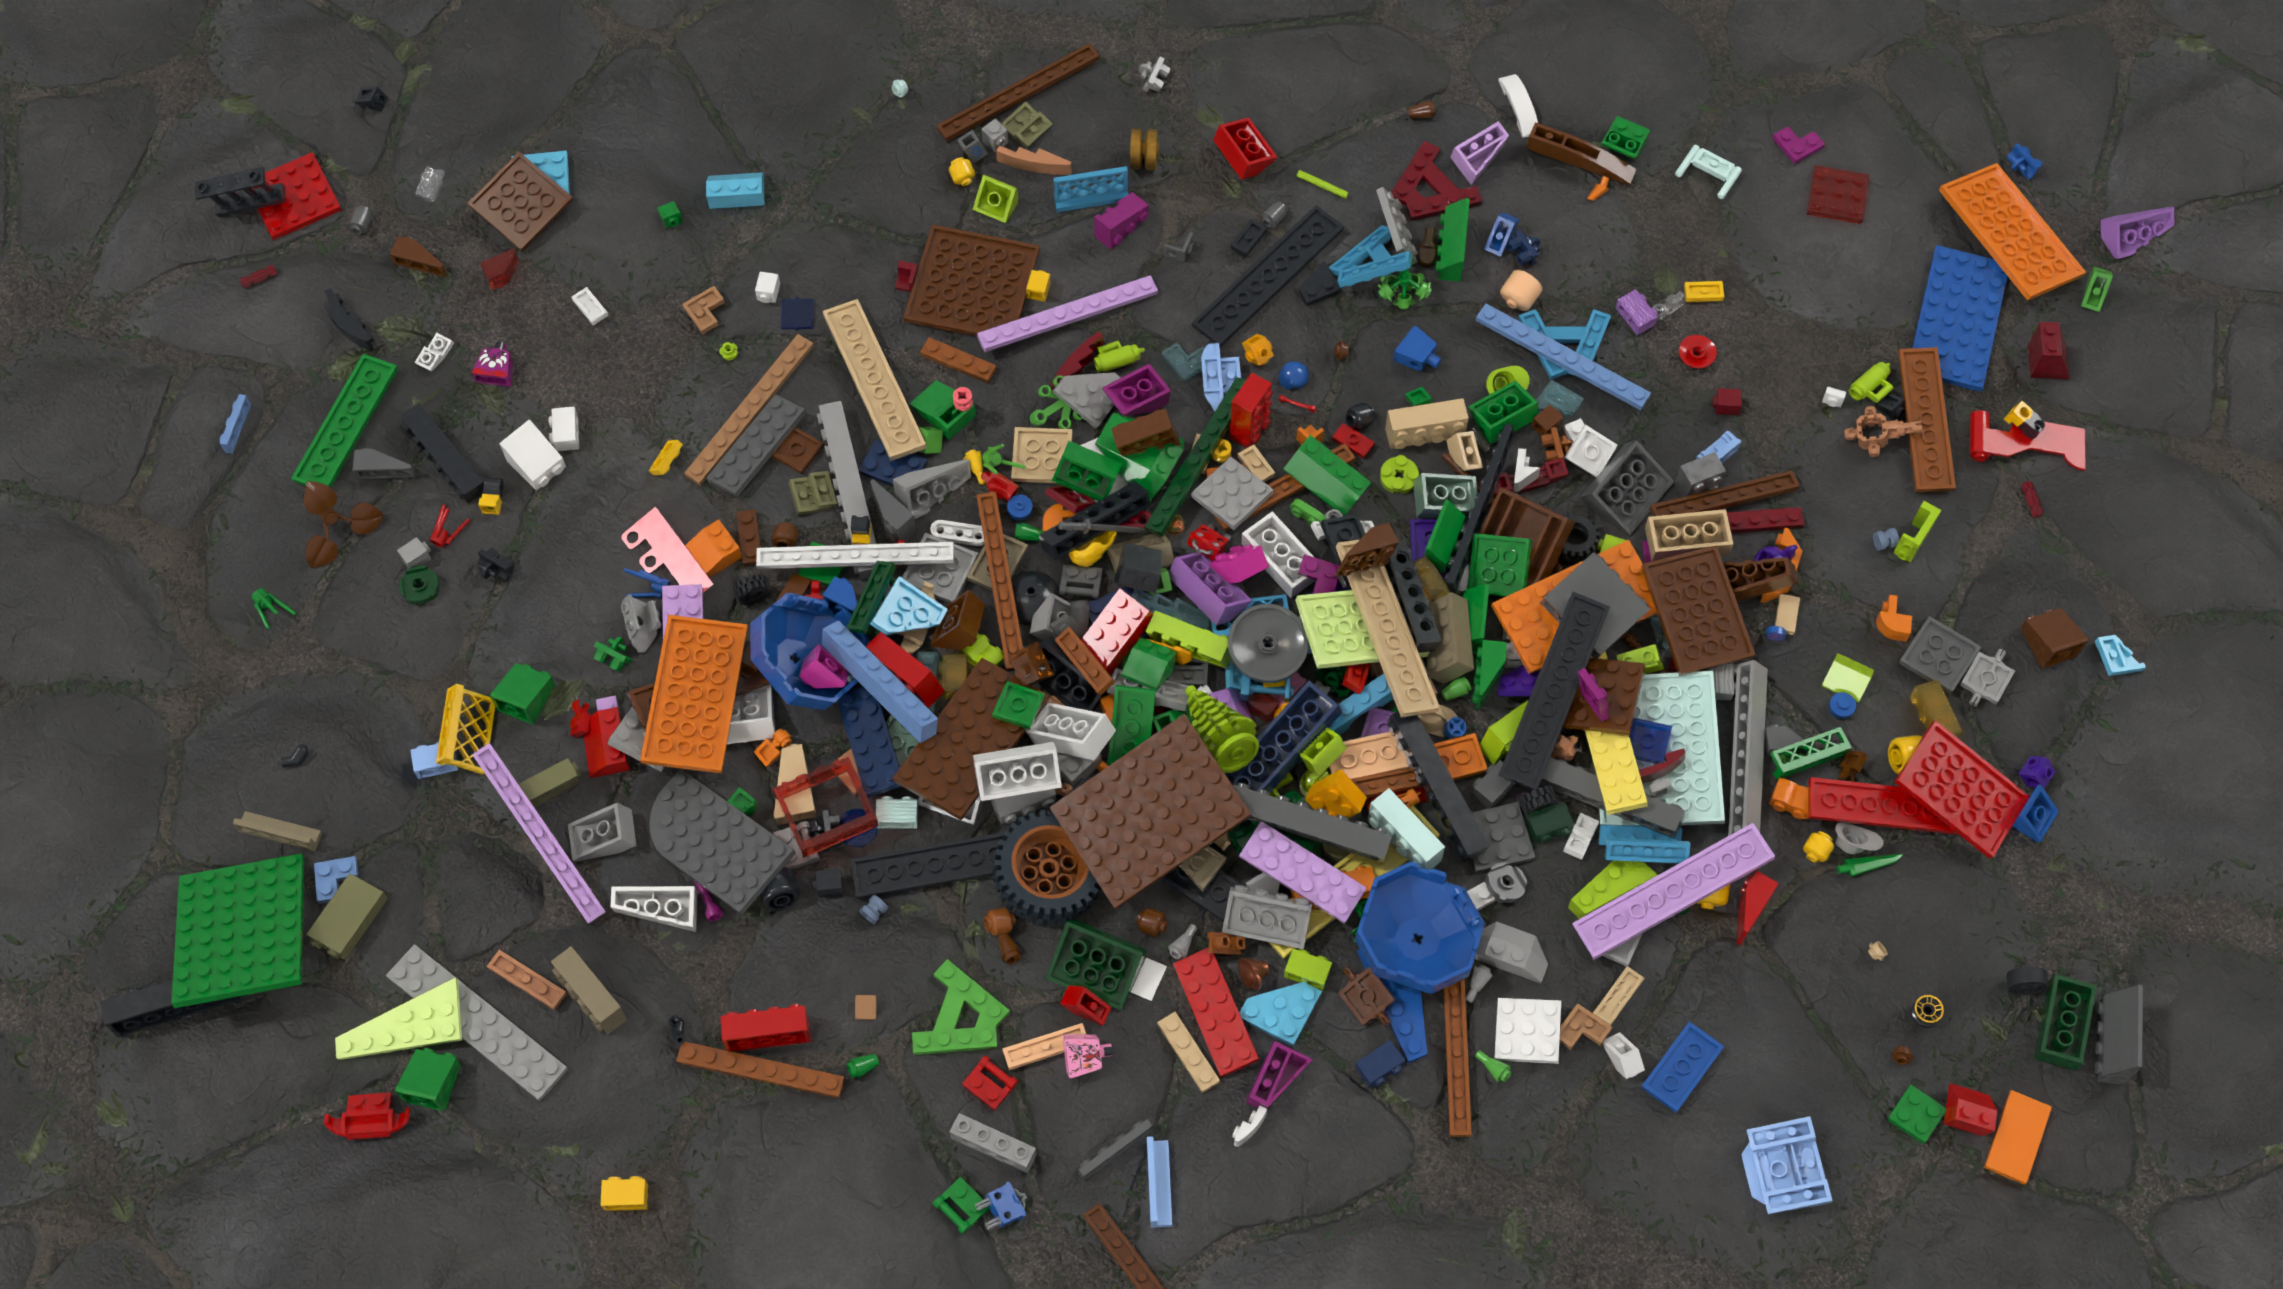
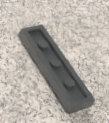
M1148 1119L1144 1122H1137L1128 1134L1125 1135L1123 1133L1114 1140L1115 1143L1109 1148L1105 1146L1097 1152L1098 1156L1091 1160L1089 1158L1085 1160L1079 1169V1175L1083 1181H1086L1152 1132V1125Z

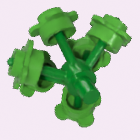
M1409 268L1404 271H1397L1400 272L1398 277L1394 274L1380 277L1382 286L1378 285L1381 289L1378 293L1380 294L1379 297L1384 300L1388 298L1392 302L1391 298L1395 295L1393 292L1398 291L1399 285L1403 286L1402 293L1398 294L1397 300L1393 301V305H1398L1400 309H1408L1410 305L1415 304V300L1412 299L1410 294L1406 293V290L1409 292L1416 290L1415 294L1420 297V301L1423 297L1427 298L1431 294V282L1425 283L1423 281L1425 277L1422 273L1418 275L1409 273Z

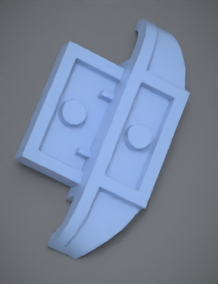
M1219 343L1208 344L1201 357L1204 395L1214 412L1235 378H1241L1239 357L1220 358Z

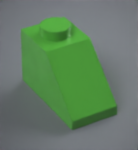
M2097 267L2092 268L2081 307L2100 312L2113 277L2111 271Z

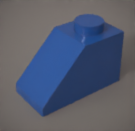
M1504 212L1499 214L1484 249L1501 257L1507 248L1508 241L1512 239L1520 219Z

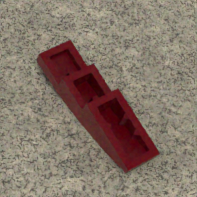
M1098 331L1087 339L1070 355L1055 377L1083 375V368L1093 362V353L1097 351V347L1104 345L1103 335ZM1052 380L1050 384V389L1054 390L1055 386L1053 385Z

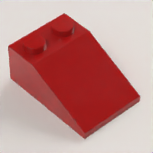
M1756 871L1754 876L1749 874L1740 890L1742 896L1739 900L1737 944L1739 946L1746 938L1779 884L1759 871Z

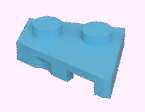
M2116 635L2098 637L2095 640L2109 676L2139 672L2146 668L2143 662L2139 664L2131 656L2133 652L2124 646Z

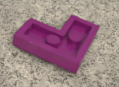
M1789 126L1775 133L1772 138L1794 164L1818 152L1825 146V143L1814 131L1799 139Z
M1304 554L1298 575L1316 580L1312 594L1334 592L1338 580L1335 573L1339 565Z

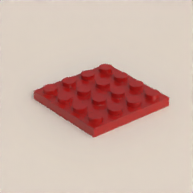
M313 152L265 172V181L269 185L283 183L286 192L285 203L258 208L273 240L342 211Z

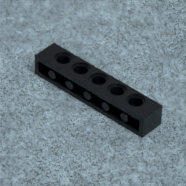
M1133 481L1063 522L1083 523L1085 519H1089L1090 524L1117 526L1151 506L1148 491L1136 481ZM1058 524L1040 534L1039 537L1042 550L1056 561L1107 531L1089 530L1087 534H1083V530H1060Z
M1399 540V544L1390 557L1389 562L1385 565V569L1418 653L1434 652L1441 642V635L1437 631L1435 618L1431 614L1422 582L1417 575L1416 565L1411 558V551L1407 547L1405 540Z

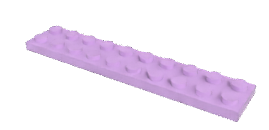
M1751 823L1573 922V927L1595 960L1775 859V855L1754 823Z

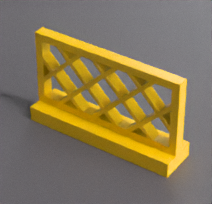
M456 683L447 689L436 763L440 765L450 764L484 774L481 767L473 764L470 759L473 755L468 756L463 746L469 743L474 752H477L479 749L473 740L478 736L484 743L483 747L490 743L495 704L491 697L463 689V685ZM463 695L468 696L473 704L466 707L463 702ZM481 701L490 703L488 712L485 713L479 704ZM475 706L480 714V717L476 719L473 718L468 710ZM463 712L470 721L465 726L460 720V714ZM481 718L486 724V730L484 731L476 723ZM471 724L477 732V735L471 738L466 730V727ZM459 731H462L467 739L463 744L457 739ZM457 749L462 754L463 761L453 759L454 752Z

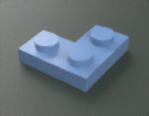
M355 856L314 863L317 902L319 904L329 902L339 889L338 881L345 880L349 873L358 877V864Z

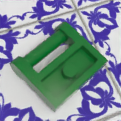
M961 1177L933 1202L937 1209L940 1208L954 1222L962 1235L990 1210L989 1206L979 1211L975 1208V1204L983 1199ZM951 1199L969 1219L964 1221L946 1202Z

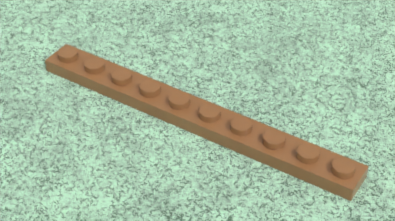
M799 334L796 335L685 471L684 475L686 478L700 486L703 484L707 476L814 347L813 342Z

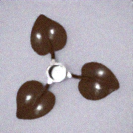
M307 481L303 499L305 509L311 514L319 515L324 521L323 526L326 535L325 538L321 535H315L307 543L306 561L309 567L316 568L327 565L337 557L338 547L334 541L329 540L328 525L335 524L338 518L351 522V530L354 533L367 534L379 526L383 519V513L372 504L363 502L356 504L351 509V518L342 516L332 508L337 503L335 491L323 483Z

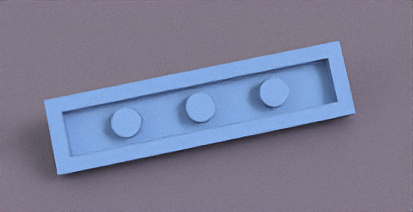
M1147 1137L1151 1228L1172 1227L1168 1140L1153 1141V1137Z

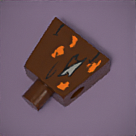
M1038 641L1022 648L1012 659L1015 676L1021 680L1024 686L1037 684L1055 675Z

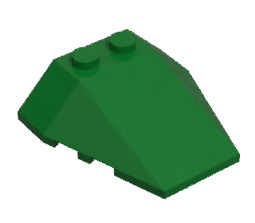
M1112 413L1095 445L1104 456L1122 463L1118 472L1119 475L1124 477L1129 484L1136 481L1146 489L1151 501L1166 482L1184 450L1185 440L1179 437L1181 445L1178 446L1171 443L1163 445V449H1157V446L1145 448L1146 452L1121 456L1116 447L1111 428L1116 427L1120 423H1127L1135 419Z

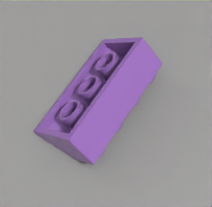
M1196 552L1175 557L1168 572L1170 579L1216 625L1230 622L1252 602L1235 583H1227L1209 565L1212 560L1205 555Z

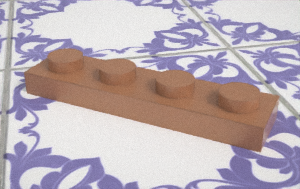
M498 950L487 965L489 970L554 1011L567 995L566 991L501 950Z

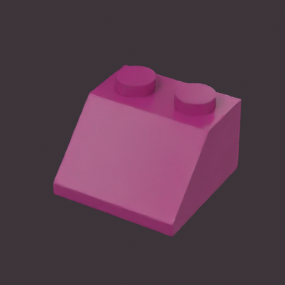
M818 644L803 660L799 677H801V680L806 685H811L813 688L843 687L846 684L848 671L826 649Z

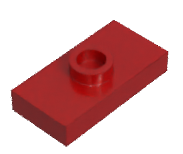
M1344 423L1332 436L1333 441L1340 445L1345 443L1351 452L1363 459L1375 444L1374 441Z

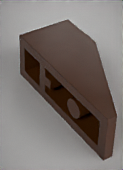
M397 237L390 252L394 264L442 277L447 276L443 264L411 237Z

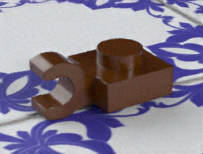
M1849 750L1839 766L1842 769L1838 776L1839 780L1854 782V773H1860L1868 758L1865 752Z

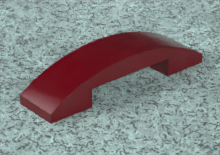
M1559 458L1544 462V466L1538 467L1540 468V476L1515 493L1539 489L1569 476L1564 459ZM1507 472L1502 473L1493 495L1498 494L1500 487L1514 492L1515 474L1508 475Z
M1685 749L1666 753L1663 763L1639 769L1642 784L1657 780L1675 770L1685 760Z

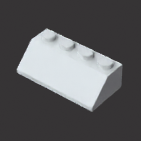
M1054 742L973 755L981 801L1062 787L1057 750Z

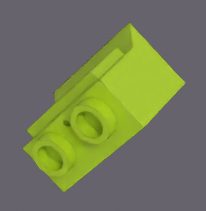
M1655 644L1616 655L1618 661L1645 663L1644 675L1664 669L1659 649Z

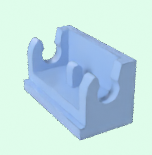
M1726 431L1705 451L1700 452L1696 459L1715 452L1721 463H1723L1738 451L1741 440L1737 439L1731 432Z

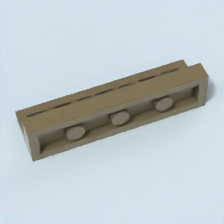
M247 811L244 812L242 819L235 818L232 823L240 833L314 852L323 834L320 830Z

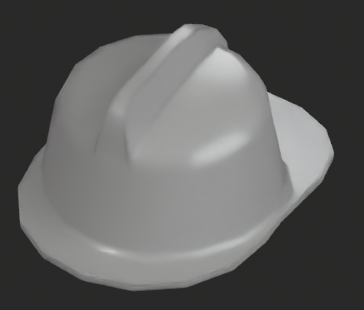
M1840 822L1835 827L1838 835L1835 844L1846 853L1857 854L1864 850L1875 851L1883 846L1882 838L1873 831L1846 822Z

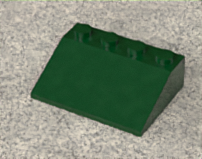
M1070 919L1066 922L1045 979L1066 988L1068 985L1085 987L1109 1006L1122 1010L1142 967L1148 949L1078 920Z

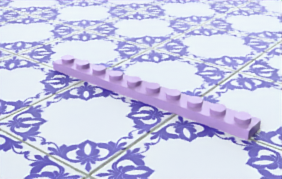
M1150 275L979 332L977 337L984 352L1148 298L1156 295L1158 289Z
M487 744L472 754L587 923H591L606 913L491 744Z

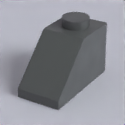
M1770 725L1765 728V756L1771 757L1770 753L1772 751L1804 739L1787 726ZM1799 747L1795 754L1802 753L1806 755L1807 750Z

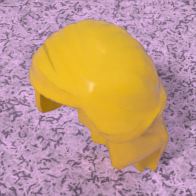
M1107 531L1069 553L1070 559L1074 564L1081 567L1093 565L1112 545L1117 534L1116 531Z

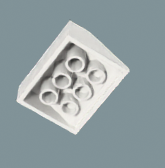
M770 684L736 696L727 745L774 738L775 719L772 685Z

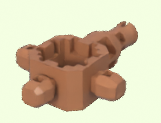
M1868 406L1865 408V415L1860 416L1856 420L1857 429L1852 427L1844 430L1846 440L1858 438L1859 447L1863 450H1868L1870 457H1878L1880 448H1884L1888 444L1889 439H1899L1900 436H1905L1906 433H1922L1921 420L1903 423V421H1898V419L1886 421V417L1881 413L1876 414L1874 406ZM1875 424H1878V427H1882V435H1879L1880 438L1873 436L1870 439H1866V436L1863 437L1862 429H1865L1866 425L1875 427Z

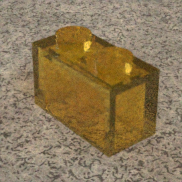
M966 654L942 655V662H939V674H942V680H939V683L945 690L943 693L944 699H951L967 678Z

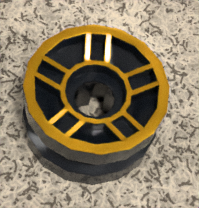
M1932 995L1919 997L1911 1008L1913 1021L1923 1028L1935 1026L1944 1013L1941 1001ZM1924 1008H1925L1928 1012H1931V1013H1930V1014H1926V1013L1924 1012Z

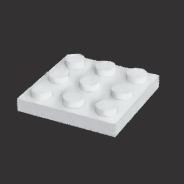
M1498 998L1495 1059L1498 1061L1559 1064L1561 1001Z

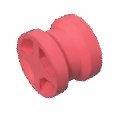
M960 387L953 392V402L957 410L967 411L972 407V393L968 388Z

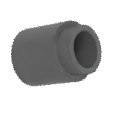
M1279 201L1272 203L1261 215L1263 225L1267 228H1275L1286 216L1287 207Z
M360 205L354 210L349 222L352 232L356 234L367 232L373 217L370 208Z

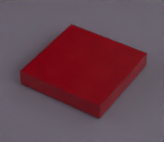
M1062 485L1049 487L1045 492L1047 496L1073 513H1079L1096 503L1090 497Z

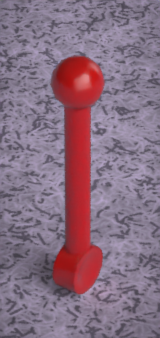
M1280 395L1278 398L1280 402L1297 405L1308 409L1312 413H1315L1317 409L1313 405L1302 404L1288 399L1284 395Z

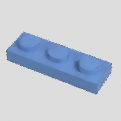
M239 394L237 400L234 401L231 416L227 418L225 431L220 436V445L225 453L233 454L250 410L251 403L246 395Z

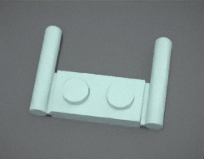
M1694 145L1675 172V175L1681 177L1690 163H1693V166L1725 182L1717 195L1719 199H1723L1742 172V169L1738 166L1735 167V164L1703 148L1700 149L1698 145Z

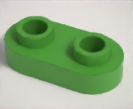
M1295 499L1290 505L1291 513L1297 518L1301 517L1306 520L1310 526L1314 521L1321 523L1322 520H1326L1321 512L1300 499Z

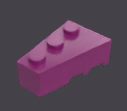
M1133 192L1119 200L1117 206L1113 209L1108 207L1105 209L1106 213L1102 216L1098 214L1094 216L1095 237L1109 249L1119 245L1128 233L1131 234L1140 222H1144L1148 218L1149 205Z

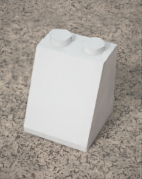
M530 420L499 443L507 462L536 491L540 487L547 485L550 479L555 475H559L566 467L562 456Z

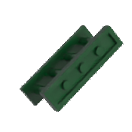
M877 560L846 627L850 632L866 634L871 641L881 632L878 629L874 632L869 626L878 611L880 602H883L887 596L885 591L888 584L892 587L895 582L893 573L897 566L893 562ZM894 634L886 636L892 640Z

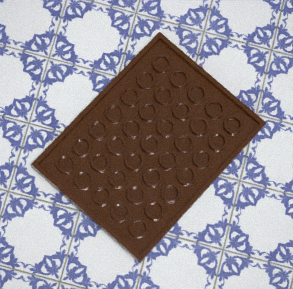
M1185 714L1050 807L1115 909L1131 900L1252 816V813Z

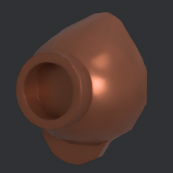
M1250 958L1238 960L1239 975L1243 984L1247 988L1260 990L1264 977L1269 975L1268 964L1264 960L1258 961L1257 959Z

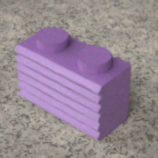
M1636 289L1617 300L1616 310H1618V313H1620L1636 335L1656 325L1658 319L1657 311L1653 307L1650 308L1646 297L1643 294H1639Z

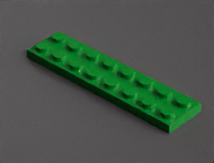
M362 354L291 478L293 482L306 486L307 481L323 483L330 488L332 487L397 373V365Z

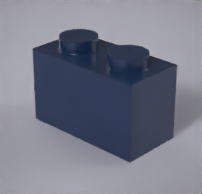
M1389 1040L1357 1061L1355 1070L1370 1089L1374 1085L1375 1087L1382 1085L1386 1081L1385 1078L1391 1074L1393 1076L1399 1074L1403 1070L1405 1059L1392 1041Z

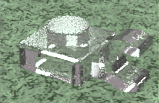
M1681 291L1675 295L1671 294L1668 296L1665 304L1658 303L1653 306L1656 311L1662 312L1659 314V320L1663 319L1667 314L1670 315L1683 305L1685 295Z

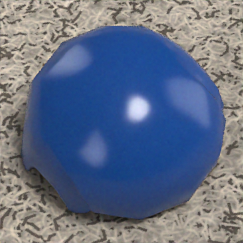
M1291 361L1281 368L1278 379L1280 385L1287 390L1291 388L1300 389L1308 382L1309 372L1307 367L1301 362Z

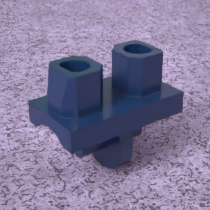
M1521 230L1515 232L1514 238L1508 241L1507 248L1512 253L1519 249L1521 252L1517 255L1519 264L1523 266L1529 263L1532 267L1537 263L1535 259L1540 251L1538 247L1540 240L1537 237L1533 239L1530 236L1525 237Z

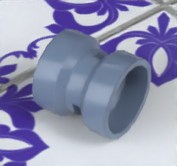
M1890 528L1885 532H1874V545L1878 551L1884 550L1889 546L1891 548L1896 547L1899 542L1896 529Z
M873 895L869 899V904L864 905L859 911L869 922L875 924L879 920L880 914L888 910V906L879 897Z

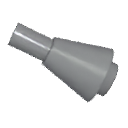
M1191 924L1185 934L1181 935L1168 947L1170 955L1175 959L1186 958L1192 937L1198 929L1195 925Z
M1474 966L1470 990L1465 997L1466 1001L1472 1003L1477 992L1492 978L1491 970L1486 966Z

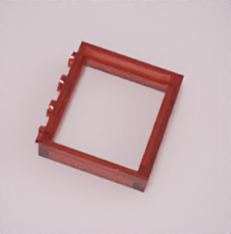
M849 757L842 760L836 759L830 765L820 766L809 774H801L794 780L782 782V785L773 788L776 800L803 858L879 826L876 814ZM847 772L866 815L803 841L784 799Z

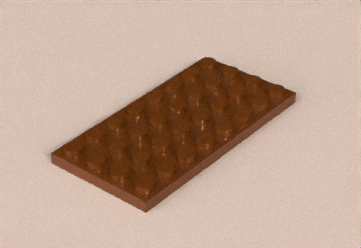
M981 658L937 717L936 735L917 744L894 775L893 782L962 820L980 795L973 755L1013 749L1027 730L992 717L1006 682L1009 681L1024 686L1021 680L988 660ZM1032 685L1024 686L1045 694L1037 713L1038 715L1049 700V695Z

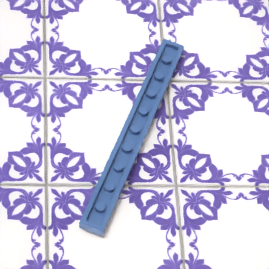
M1488 304L1484 305L1476 317V321L1639 410H1642L1651 395V392Z

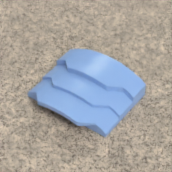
M1810 1116L1747 1130L1749 1143L1741 1156L1751 1196L1766 1206L1768 1215L1832 1203L1829 1185L1824 1175Z

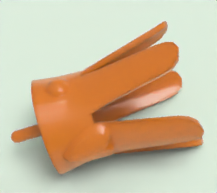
M1410 789L1404 794L1397 795V797L1403 796L1399 799L1403 803L1408 802L1406 806L1410 808L1420 803L1418 795L1421 792L1416 794L1413 789Z

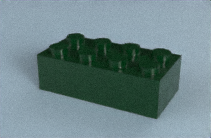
M2055 974L2048 982L2049 988L2046 992L2034 1059L2076 1071L2083 1064L2097 986Z

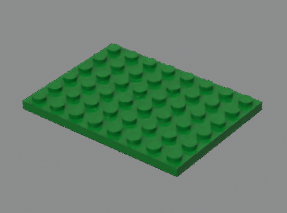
M302 853L179 876L171 1002L174 1008L302 984L304 857Z

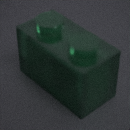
M1565 802L1527 814L1525 824L1534 843H1545L1557 835L1560 837L1565 836L1572 831L1574 825Z

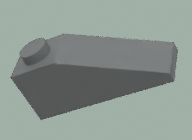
M363 448L361 450H354L353 472L357 479L415 478V472L410 464L374 449Z

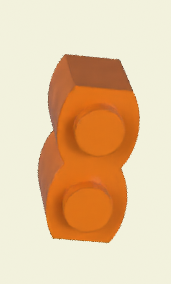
M1779 778L1769 804L1777 811H1788L1797 819H1808V788L1799 786L1790 780Z

